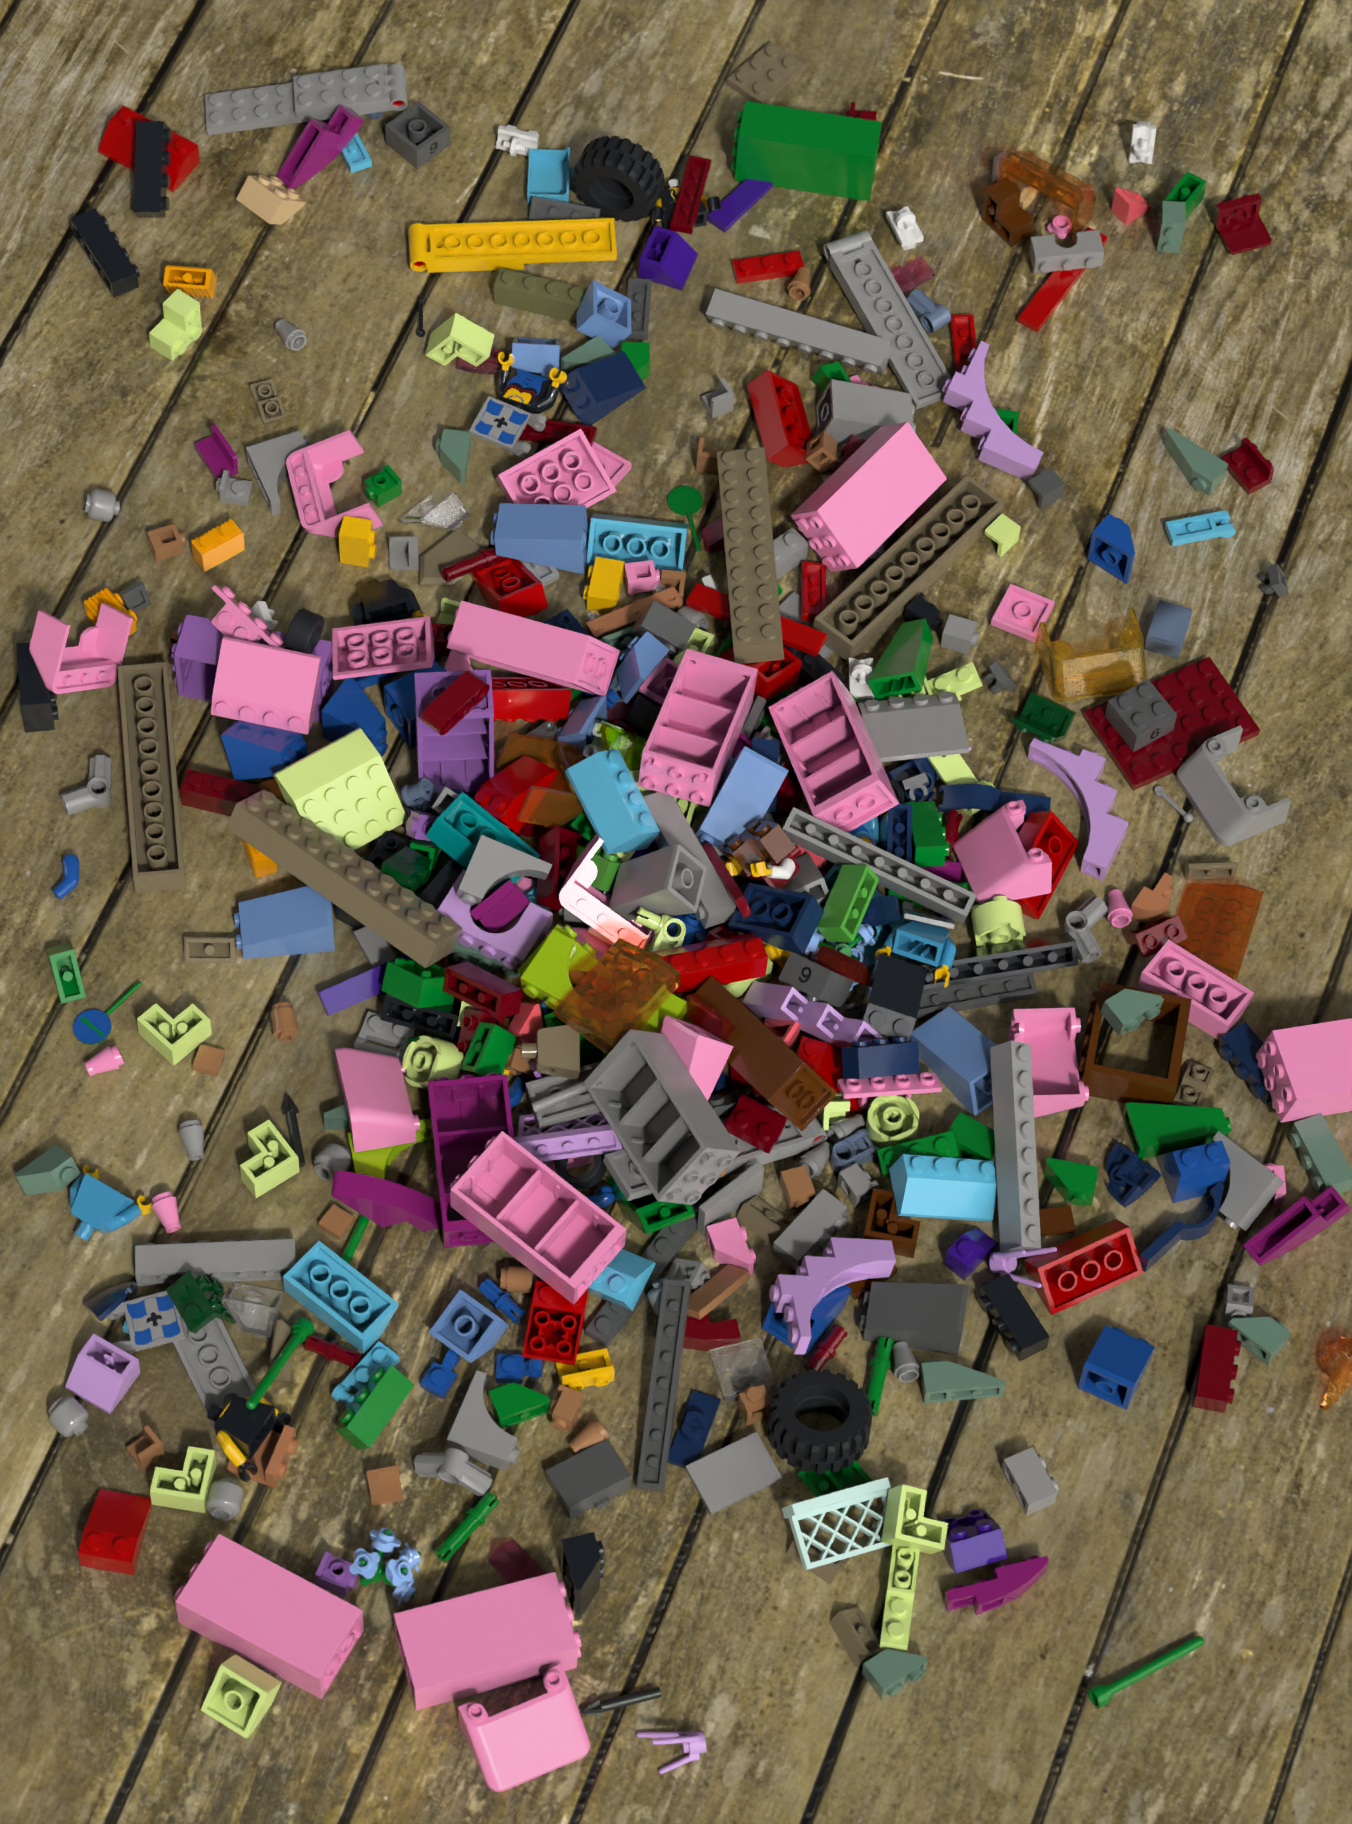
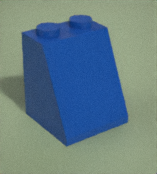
M435 660L431 668L416 669L384 686L385 714L410 748L416 746L414 673L447 672Z
M346 678L322 709L323 738L334 742L348 733L361 728L382 757L388 748L386 743V719L353 678Z
M236 720L221 734L235 780L273 777L274 773L308 755L307 744L303 740L302 733Z
M1222 1140L1156 1157L1172 1203L1209 1195L1210 1190L1219 1181L1223 1184L1225 1183L1230 1166V1160Z
M843 1285L830 1292L812 1310L810 1319L811 1340L805 1355H803L804 1357L808 1355L845 1307L852 1290L847 1285ZM772 1301L762 1329L793 1349L792 1343H789L788 1322L784 1320V1313L775 1312L774 1302Z
M1106 1325L1084 1364L1078 1389L1127 1410L1150 1363L1155 1347L1150 1345L1145 1339L1134 1338L1127 1335L1120 1328Z

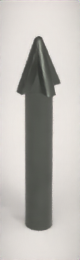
M287 1095L282 1114H286L292 1150L299 1158V1167L305 1166V1159L296 1113H299V1110L290 1096Z
M658 1686L600 1701L598 1698L582 1709L580 1714L602 1716V1712L660 1698L661 1691Z

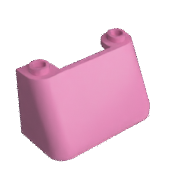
M1075 1008L1013 1009L1008 1029V1041L1030 1044L1034 1118L1082 1107L1084 1102L1089 1100L1088 1085H1084L1083 1081L1079 1080L1075 1037L1076 1033H1080L1081 1022L1080 1018L1076 1017Z
M347 1047L334 1049L338 1084L344 1095L349 1126L352 1130L354 1152L417 1142L416 1131L420 1130L418 1115H413L403 1078L407 1076L406 1070L403 1069V1061L399 1062L398 1056Z

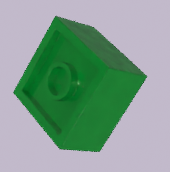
M396 958L395 961L387 962L382 991L416 1008L451 1005L454 1000V996L442 991L446 968L435 963L424 968L413 959Z

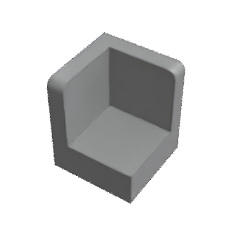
M724 377L719 379L718 390L701 398L702 404L712 419L733 411L734 392Z
M418 536L389 537V565L391 571L419 570Z

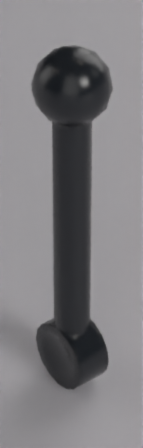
M419 296V323L416 331L418 337L425 335V330L423 329L424 296Z

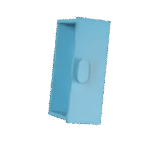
M570 147L564 150L529 149L527 206H531L533 196L569 202V180H572L574 167L570 168Z

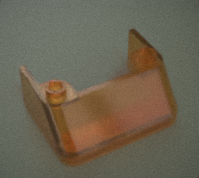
M1021 150L1008 153L1001 161L999 180L1006 176L1014 183L1020 180L1074 209L1069 238L1074 241L1076 232H1081L1093 217L1096 200L1094 187L1090 183L1084 182L1041 159L1030 151Z
M509 732L496 762L497 768L505 769L526 755L559 772L549 788L531 786L518 816V821L543 825L553 829L555 826L561 827L584 813L585 811L565 773L568 768L583 760L579 749L569 743Z

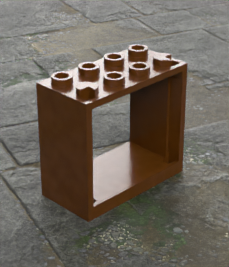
M1100 981L1099 990H1093L1078 1069L1079 1080H1082L1084 1085H1088L1089 1096L1123 1103L1172 1105L1178 1085L1192 999ZM1123 989L1160 995L1164 999L1160 1008L1161 1012L1151 1020L1146 1018L1145 1021L1174 1026L1166 1078L1094 1064L1102 1020V1013L1100 1011L1107 999Z

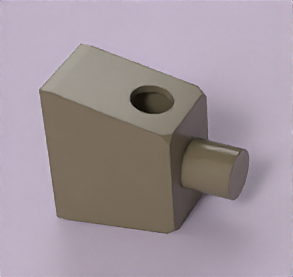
M575 1023L537 1030L536 1043H521V1059H536V1072L578 1079L580 1073L579 1024Z

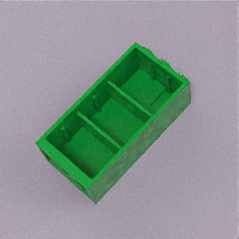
M745 101L744 110H739L737 123L741 125L735 128L734 141L736 142H734L732 156H737L733 157L731 171H735L734 181L744 182L746 179L773 182V187L870 202L882 122Z

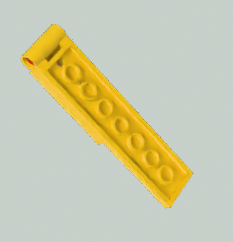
M614 218L425 225L416 223L408 228L410 267L412 270L419 272L426 269L427 273L500 270V268L522 270L524 269V264L617 260Z

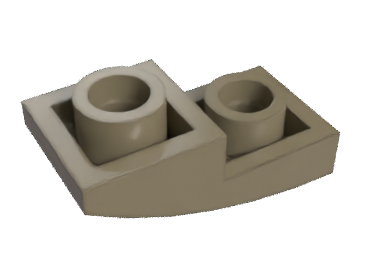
M273 379L250 385L254 403L264 425L287 419Z
M1190 1061L1172 1105L1200 1107L1214 1070Z

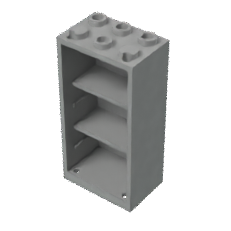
M630 1029L583 1082L657 1201L689 1205L696 1203L701 1198L702 1193L716 1182L717 1177L725 1168L733 1163V1159L740 1153L739 1148L665 1034Z

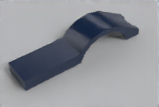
M968 783L942 785L939 787V793H944L943 804L938 805V811L942 812L960 809H980L994 813L1006 803L1023 800L1026 806V813L1024 815V821H1026L1030 813L1050 811L1051 797L1002 792L997 788L983 784Z
M1219 1181L1210 1190L1211 1196L1207 1199V1203L1211 1209V1215L1205 1221L1197 1224H1184L1176 1221L1141 1253L1139 1260L1144 1272L1149 1270L1180 1240L1200 1239L1210 1232L1215 1225L1225 1186L1222 1182Z

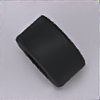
M304 608L300 609L295 614L288 628L285 648L287 650L312 654L324 629L325 619L323 616Z

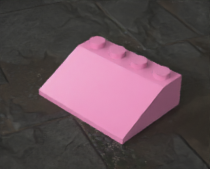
M581 429L496 477V481L507 500L513 504L586 505L587 509L616 492L614 485Z
M430 616L332 629L333 680L431 668L435 656V646Z
M223 637L212 694L211 715L308 735L315 720L321 656Z

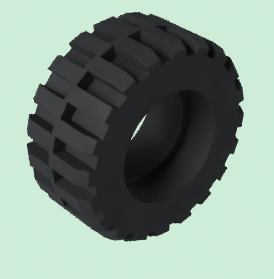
M603 136L590 141L586 145L573 170L572 182L577 195H580L581 201L589 206L601 208V216L614 218V221H638L650 214L665 183L663 170L660 168L658 160L653 158V154L648 150H644L642 145L634 144L627 138L620 139L619 136H612L611 138Z
M816 1369L807 1370L805 1374L799 1372L792 1375V1380L790 1378L785 1379L773 1393L769 1409L767 1431L770 1436L769 1442L772 1448L776 1449V1454L782 1460L786 1458L787 1464L794 1468L796 1466L801 1467V1471L807 1473L810 1470L817 1471L816 1474H825V1471H831V1473L838 1472L841 1467L848 1468L854 1464V1460H859L869 1443L872 1406L871 1402L867 1399L868 1395L862 1388L858 1389V1384L855 1381L845 1379L846 1376L838 1372L836 1375L831 1373V1370L823 1369V1372H816ZM821 1412L835 1417L842 1425L832 1430L819 1431L803 1425L797 1418L807 1413Z

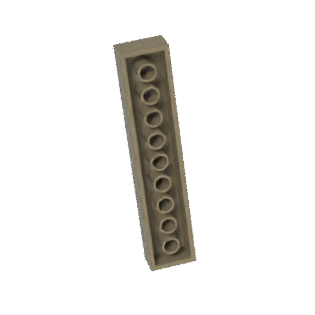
M765 447L717 452L735 663L744 664L784 660Z
M967 475L814 619L813 628L827 634V640L824 644L847 662L849 658H855L906 609V606L930 587L985 534V529L1002 514L1005 502Z
M167 662L118 666L135 893L186 889Z
M262 790L236 803L227 824V829L421 966L427 968L452 953L463 930L453 919L441 914L433 905L421 900L413 891L401 886L393 877L381 872L373 863L361 858L353 849L341 844L333 835L321 830L313 821L304 818L293 807L277 799L273 793Z

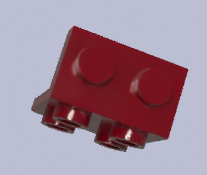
M1259 193L1244 195L1241 198L1225 200L1216 204L1213 223L1231 255L1271 245L1272 238L1259 216L1262 203Z

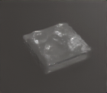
M761 1337L709 1350L710 1360L723 1401L739 1398V1394L751 1386L759 1387L764 1385L766 1391L775 1389L776 1384Z

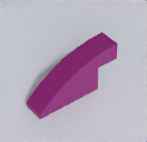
M343 105L338 106L328 124L311 118L276 177L281 179L291 189L311 179L347 146L365 120L354 110Z
M334 1171L331 1196L382 1228L406 1221L423 1232L440 1227V1205L433 1198L414 1189L381 1178L347 1171Z
M1330 1186L1312 1202L1303 1196L1243 1244V1246L1257 1264L1261 1266L1307 1242L1352 1209L1333 1186Z

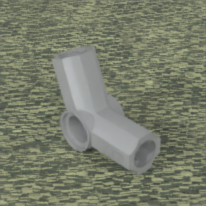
M96 755L90 758L88 785L60 794L66 814L71 815L91 807L101 809L109 806L112 800L111 758L105 755Z
M1092 895L1076 911L1068 913L1062 934L1069 933L1076 940L1078 957L1082 963L1086 964L1094 962L1102 955V950L1090 930L1107 914L1109 909L1105 901L1099 896L1095 897Z
M448 1448L445 1453L423 1452L421 1455H417L414 1460L415 1473L419 1477L440 1478L451 1484H459L477 1496L484 1495L492 1483L491 1474L468 1461L469 1456L455 1448Z

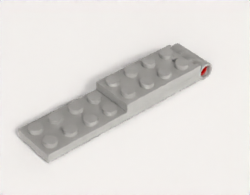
M387 64L293 76V83L205 94L208 135L304 123L309 122L311 118L315 120L331 119L339 105L351 108L358 115L392 110L402 111L408 106L405 68L400 64H393L389 67Z
M864 230L824 244L823 251L826 259L830 262L829 266L867 333L891 341L893 349L888 363L905 393L911 394L915 410L944 400L946 393L942 390L947 379L952 380L874 244L870 233Z
M772 1104L766 1106V1107H768V1108H770V1109H772V1110H774V1111H777V1112H779L780 1114H782V1113H781L778 1109H776ZM729 1117L720 1120L723 1125H725ZM816 1117L803 1131L787 1118L782 1135L770 1154L729 1134L739 1148L740 1153L733 1159V1163L727 1167L725 1176L745 1171L758 1161L764 1165L809 1151L810 1147H817L823 1141H826L828 1135ZM625 1149L604 1156V1164L627 1201L652 1194V1191Z

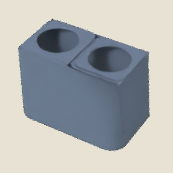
M1159 600L1146 636L1145 650L1178 658L1190 624L1192 609Z

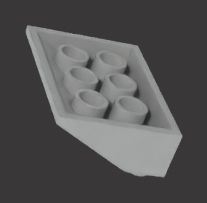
M941 692L938 695L928 696L919 694L910 698L893 697L889 700H867L864 703H858V710L881 762L969 753L962 712L956 693Z

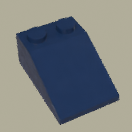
M625 352L577 368L567 375V380L564 383L559 384L576 416L587 426H592L646 388Z
M749 883L743 895L752 911L751 915L743 918L738 908H736L728 926L744 934L752 933L761 937L763 942L781 950L804 954L824 914V910L814 896Z

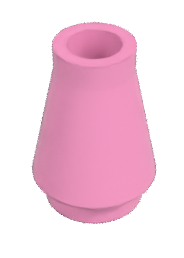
M1115 889L1108 893V921L1114 927H1125L1131 922L1132 911L1121 890Z
M108 1045L90 1060L84 1062L90 1076L120 1069L119 1066L125 1064L117 1045L112 1047Z
M164 1192L153 1197L151 1208L161 1221L166 1233H173L181 1229L176 1197H173L171 1192Z

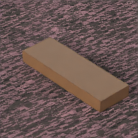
M731 1264L725 1266L690 1295L688 1316L699 1320L702 1319L750 1279L749 1271Z

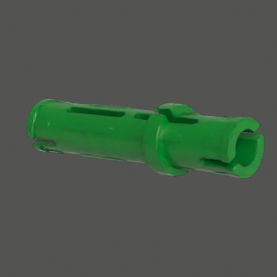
M884 1336L877 1338L874 1358L870 1359L869 1364L871 1372L866 1394L868 1395L867 1399L871 1402L873 1417L879 1414L886 1373L891 1367L889 1359L894 1341L888 1338L887 1342H885L886 1337Z
M487 1491L473 1508H469L466 1511L464 1519L440 1546L434 1550L436 1556L440 1555L437 1557L438 1559L447 1563L477 1527H482L486 1523L485 1518L500 1504L498 1499L494 1500L496 1498L495 1495Z

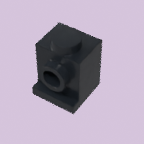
M921 592L906 606L904 621L910 622L926 618L931 632L937 631L943 623V619L940 618L941 611L933 603H928L924 600L925 595Z

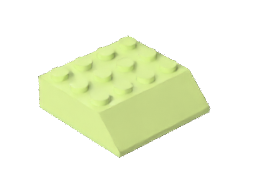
M361 728L348 733L273 774L287 805L293 807L304 818L313 821L324 832L333 835L341 844L353 850L385 834L386 831H390L405 823L408 819L379 752Z

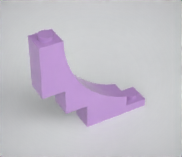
M754 981L742 1001L746 1007L759 1017L787 1021L797 1020L800 1030L810 1033L842 1050V1047L852 1046V1041H868V1044H872V1039L884 1038L864 1020L845 1018L829 1004L808 1001L790 986Z

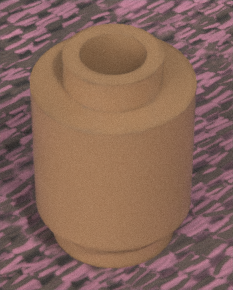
M287 1002L275 1004L270 1013L273 1037L280 1042H291L299 1034L296 1010L292 1004Z
M508 1266V1268H502L500 1289H507V1292L532 1294L536 1281H539V1277L527 1267Z

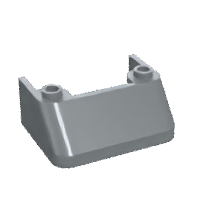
M1241 725L1207 739L1178 768L1176 775L1178 785L1216 842L1223 846L1234 845L1286 822L1291 804L1289 797L1269 806L1257 795H1247L1239 798L1216 762L1238 750L1243 731Z

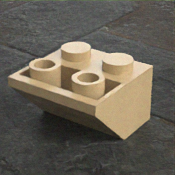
M263 175L248 176L236 200L267 223L282 225L304 207L306 203L299 197L300 194L297 191L283 186L281 179L275 176L266 177Z

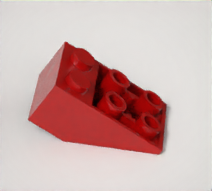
M733 646L716 657L735 662ZM783 647L784 660L744 663L742 665L758 669L754 696L756 698L757 696L763 697L768 701L798 682L802 661Z
M536 1281L522 1357L569 1365L576 1364L589 1301V1289L573 1305L546 1282Z

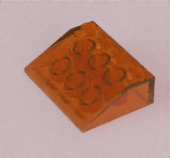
M1188 883L1178 912L1187 939L1177 943V945L1237 982L1264 892L1239 884Z
M619 938L553 1011V1014L608 1055L630 1029L641 1030L680 985V972L659 956Z

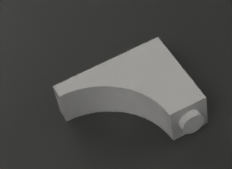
M300 430L246 447L247 463L272 516L281 513L279 490L283 481L289 475L286 466L288 456L297 450L310 446L309 440L303 438Z
M481 835L456 896L460 897V900L468 905H479L490 889L506 879L518 876H531L546 880L552 864Z
M809 853L796 858L795 861L799 864L800 870L783 889L813 895L819 904L827 901L830 896L829 890Z
M1218 1131L1213 1140L1215 1142L1222 1140L1230 1160V1186L1227 1197L1219 1211L1226 1216L1223 1221L1236 1230L1239 1226L1246 1231L1284 1181Z
M476 1370L448 1435L447 1449L455 1448L461 1450L470 1459L508 1472L511 1463L516 1464L520 1454V1449L517 1448V1437L502 1430L490 1417L483 1398L487 1386V1374Z

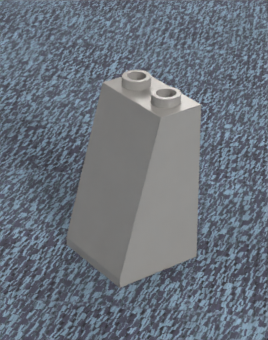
M831 379L815 406L817 435L825 430L837 441V445L849 444L852 435L868 440L880 427L908 422L914 432L916 430V424L913 423L915 406L912 404L910 393Z
M673 844L624 862L619 866L609 908L626 920H634L636 916L646 918L637 914L640 907L659 916L662 914L673 916L697 913L707 867L680 844Z

